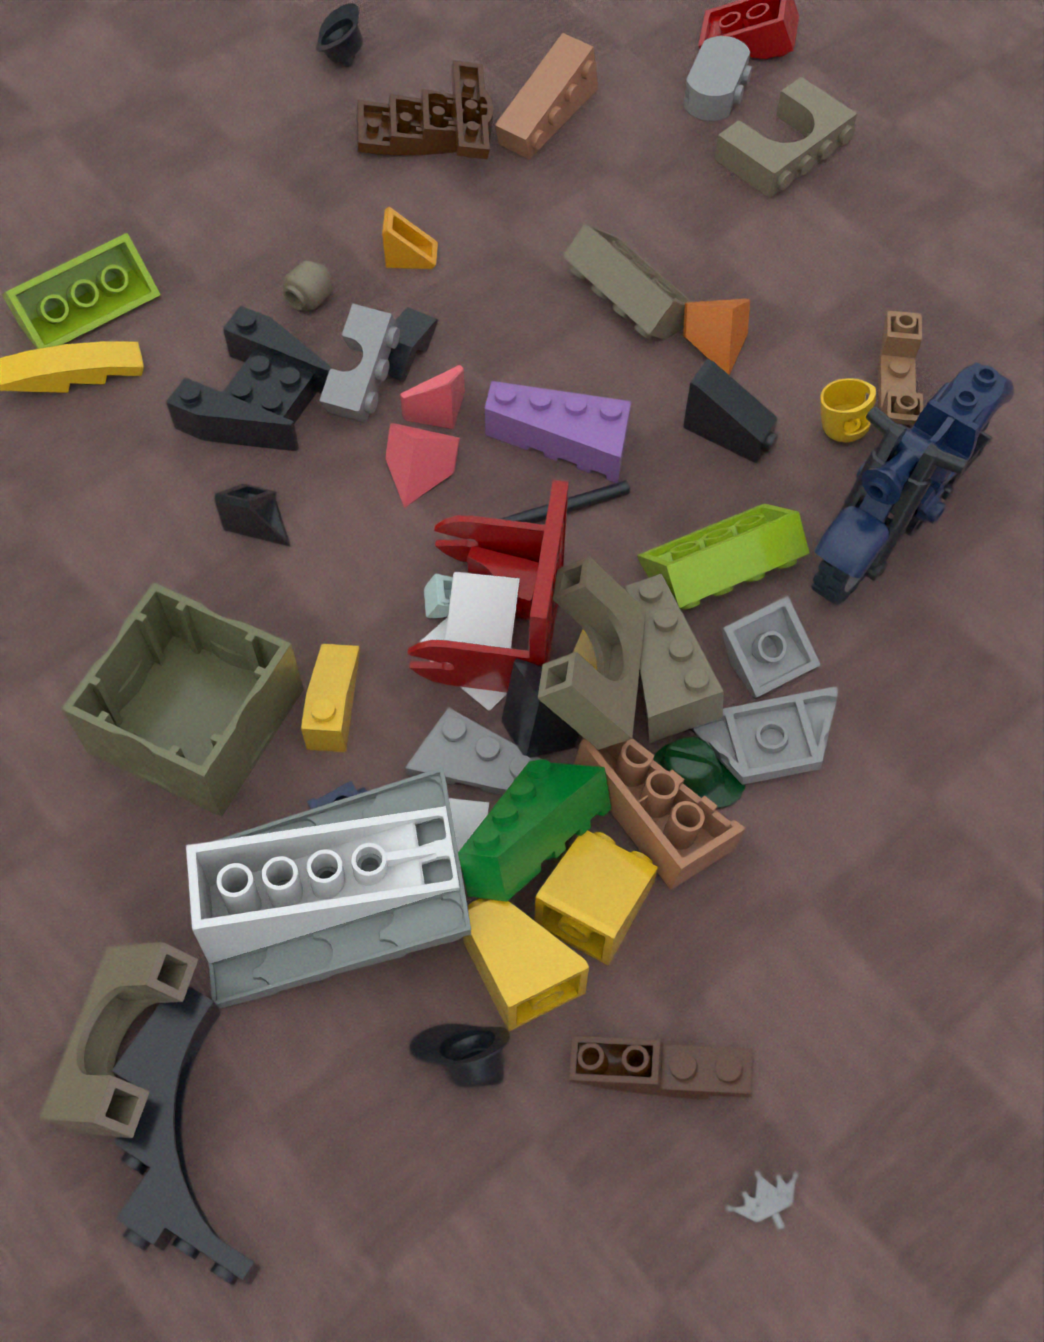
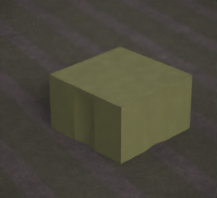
M153 582L121 626V630L112 646L93 664L61 710L87 753L222 817L304 689L290 642L245 622L220 616L206 608L202 603Z

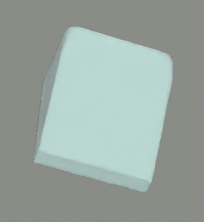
M435 573L425 586L424 598L427 618L448 617L453 577Z

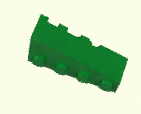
M544 759L529 761L458 852L467 896L508 901L542 871L541 863L544 860L552 857L557 858L566 850L565 842L574 834L582 836L591 828L590 820L595 815L602 817L606 815L612 808L605 767L551 763Z

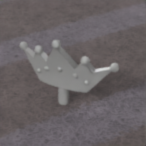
M756 1171L754 1173L757 1178L754 1198L750 1197L748 1192L743 1191L744 1205L735 1208L727 1205L726 1211H734L755 1223L771 1216L777 1230H780L785 1225L779 1212L792 1205L795 1181L799 1174L793 1172V1178L787 1184L782 1180L781 1175H776L777 1183L774 1187L761 1176L760 1171Z

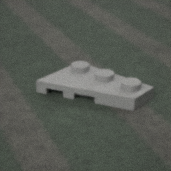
M448 707L405 767L406 775L416 776L444 767L447 784L455 785L457 782L480 787L483 792L503 795L527 763L540 760V758L537 756L529 758L523 755L517 745Z

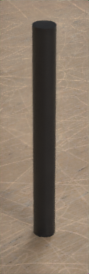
M624 480L568 497L567 513L630 494L629 484ZM549 504L500 519L527 523L546 520Z

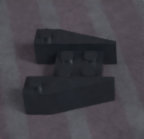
M240 306L224 326L223 333L229 356L244 362L243 366L223 392L185 377L166 401L174 429L207 442L297 451L299 445L294 424L316 393L322 394L330 368L332 369V367L271 317Z

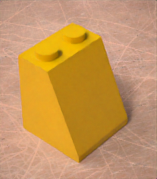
M587 830L582 836L578 835L536 895L535 921L561 941L609 966L655 882L658 867L643 853L638 851L628 852L617 846L615 841L608 835L601 832L592 833Z
M479 898L467 906L471 935L463 936V942L509 1032L586 993L589 965L586 960L511 902Z

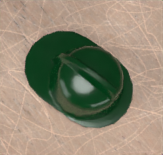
M684 737L677 739L673 743L666 744L656 752L653 758L665 770L669 772L671 770L675 771L684 779V785L701 798L705 795L717 805V808L732 805L740 799L745 790V784L742 785L716 757L713 748L706 741L697 737Z

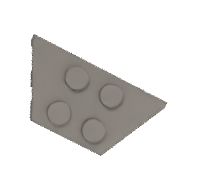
M837 686L724 708L722 718L691 728L690 730L699 739L706 741L713 748L716 757L742 785L819 770L822 768L838 689Z

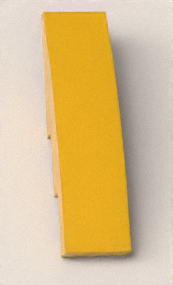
M101 341L64 344L1 357L0 391L68 393L70 383L105 384L107 375L142 376L144 365L139 343Z

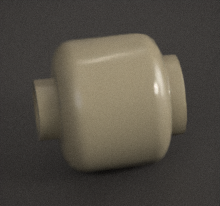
M308 260L300 262L283 280V295L288 304L296 310L309 312L319 307L330 297L333 291L329 270L320 263L316 264Z

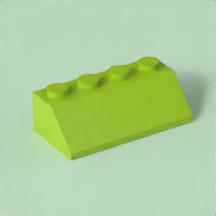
M125 233L4 292L2 297L21 329L36 349L63 345L161 294L128 233Z
M764 503L638 554L637 557L649 578L662 574L679 608L684 610L699 605L701 603L700 599L707 596H719L729 593L733 590V585L743 581L753 582L760 580L766 576L765 572L769 570L791 567L798 562V558L810 554L800 513Z

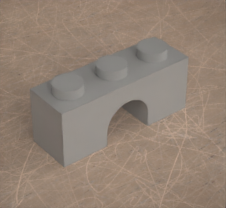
M352 303L342 337L349 349L363 353L362 361L351 371H339L330 368L319 401L328 413L367 423L369 414L374 413L379 398L377 390L380 381H384L388 375V357L391 348L395 349L399 342L400 329L391 313Z

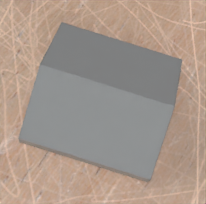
M788 596L721 628L730 665L753 698H757L821 665Z

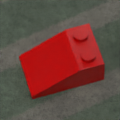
M738 0L706 10L698 47L701 49L703 42L709 38L728 36L743 42L749 48L750 57L768 59L775 56H785L789 52L794 51L799 21V13L795 1Z

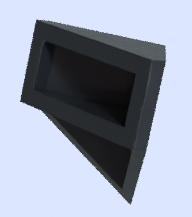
M243 483L215 493L214 501L224 531L291 547L276 501L277 491Z

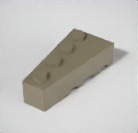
M662 574L626 585V591L646 610L638 680L641 688L649 743L722 718L724 691Z

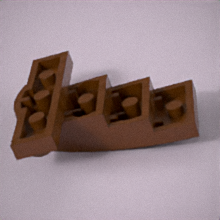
M453 60L451 69L453 94L422 89L421 98L390 94L388 104L358 100L356 109L357 152L384 155H434L456 152L457 156L488 160L494 107L491 97L485 91L483 64Z

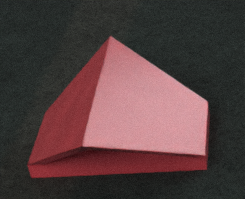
M458 365L400 393L403 418L410 422L454 429L465 393L463 367Z
M390 424L385 459L404 508L455 472L460 438L400 424Z

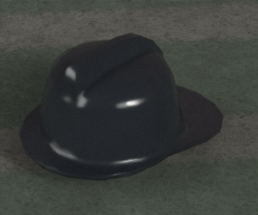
M348 3L331 12L321 25L316 44V51L324 52L334 63L342 62L346 67L352 65L355 54L363 46V38L358 27L359 7L356 4Z
M447 1023L432 1026L418 1033L412 1038L409 1049L410 1054L415 1059L440 1065L449 1080L457 1087L499 1085L504 1081L503 1048L508 1044L511 1037L509 1030L503 1027H481Z

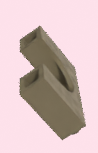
M803 77L798 78L781 90L776 116L805 136L804 139L790 143L776 142L762 136L740 120L718 134L714 160L768 198L780 190H785L792 181L800 175L807 174L815 164L822 159L826 160L841 145L848 144L855 133L854 125L857 113Z
M587 556L557 570L553 601L567 612L588 635L595 651L597 670L577 652L545 663L542 666L538 699L600 750L632 739L646 610L593 558Z
M164 942L107 947L38 1119L77 1134L133 1138L150 1091L114 1077L112 1069L115 1065L117 1051L127 1029L144 1009L155 1003L183 1002L198 962L197 958Z

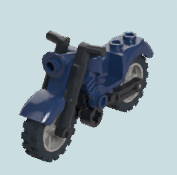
M977 362L968 365L950 383H945L927 402V405L911 429L895 423L877 406H874L868 412L866 419L883 433L879 446L872 449L868 459L859 468L856 474L857 479L849 495L845 497L839 514L825 531L814 549V552L823 559L817 568L819 571L812 580L811 589L834 605L839 606L849 597L850 593L857 589L859 582L863 581L865 577L875 582L878 576H882L888 566L887 560L904 533L909 537H913L923 523L930 522L934 525L940 519L947 506L941 500L947 501L955 489L953 485L978 457H981L986 445L991 443L993 437L983 431L987 429L990 423L989 420L1003 404L1009 403L1013 398L1015 389L1011 380L991 366ZM889 513L895 515L893 519L888 517Z

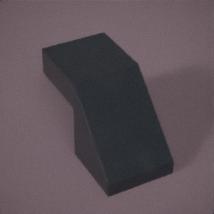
M409 307L395 320L400 329V338L396 348H391L388 357V375L400 381L406 380L417 349L427 352L439 321Z

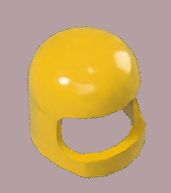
M853 378L838 379L823 388L820 395L822 429L829 438L837 442L847 443L861 439L867 434L871 423L866 419V416L876 402V388L868 382ZM866 393L869 394L868 400H866Z

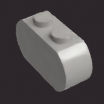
M716 36L703 42L686 79L683 105L689 114L701 120L717 121L729 117L734 104H740L744 85H748L753 68L748 65L750 50L743 42L728 36Z

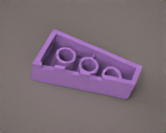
M491 381L485 405V435L528 450L530 447L542 451L546 458L555 461L558 458L577 464V469L587 473L594 470L605 474L606 480L618 483L629 426L631 401Z

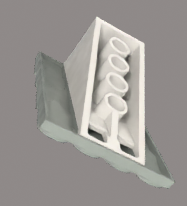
M444 767L218 840L186 845L192 930L209 963L211 995L218 1009L277 994V991L327 979L334 974L400 958L410 952L461 939L463 936L471 935V925Z

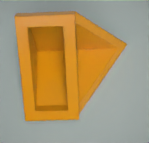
M387 207L384 212L382 231L386 268L433 269L436 266L438 242L394 209Z

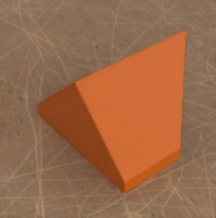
M750 299L685 302L683 337L690 341L709 360L715 362L728 375H730L748 335Z

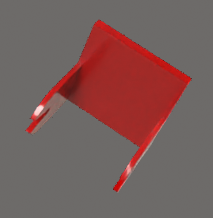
M553 480L545 525L457 515L446 518L434 526L435 532L461 538V540H436L435 547L458 561L467 562V556L473 545L539 562L530 612L529 651L449 640H428L409 647L407 655L434 662L410 661L409 669L421 677L436 683L507 693L516 658L539 666L549 662L558 604L553 601L557 570L564 567L568 481Z

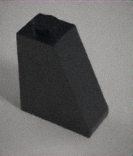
M707 359L690 382L683 428L757 464L764 452L771 453L779 437L775 433L778 418L715 362Z

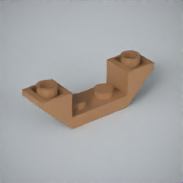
M887 310L878 362V408L897 424L914 425L923 410V393H916L915 358L922 341V314Z

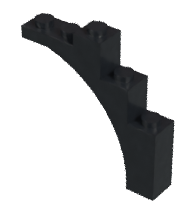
M189 986L183 1002L159 1004L112 1069L121 1080L150 1091L133 1138L117 1137L114 1141V1144L125 1152L120 1161L142 1176L149 1168V1171L124 1205L116 1220L128 1227L122 1236L145 1252L150 1244L164 1251L173 1236L177 1235L172 1243L174 1247L196 1260L200 1252L214 1260L215 1263L210 1271L234 1287L240 1278L251 1285L261 1267L223 1242L210 1225L196 1198L184 1156L182 1128L187 1084L201 1046L221 1015L213 1000Z

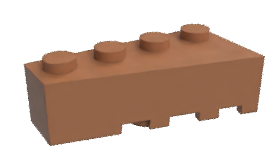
M565 33L561 34L495 124L499 145L530 160L598 90L597 63L595 62L593 46Z
M632 738L600 750L586 739L582 740L574 764L605 767L612 808L610 810L611 814L639 850L658 867L657 873L670 890L734 851L746 828L735 819L732 822L716 810L717 805L705 795L702 798L684 785V779L675 771L671 770L669 772L653 760L654 755Z

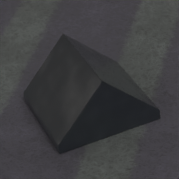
M516 658L513 664L501 723L521 753L529 758L575 748L579 733L538 699L542 666Z

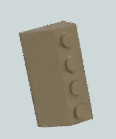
M584 223L563 255L572 265L570 271L582 280L588 279L593 284L591 290L603 299L607 300L609 298L614 303L613 310L626 319L630 317L636 322L635 330L644 337L651 339L654 336L666 340L683 329L685 302L692 301L618 236Z

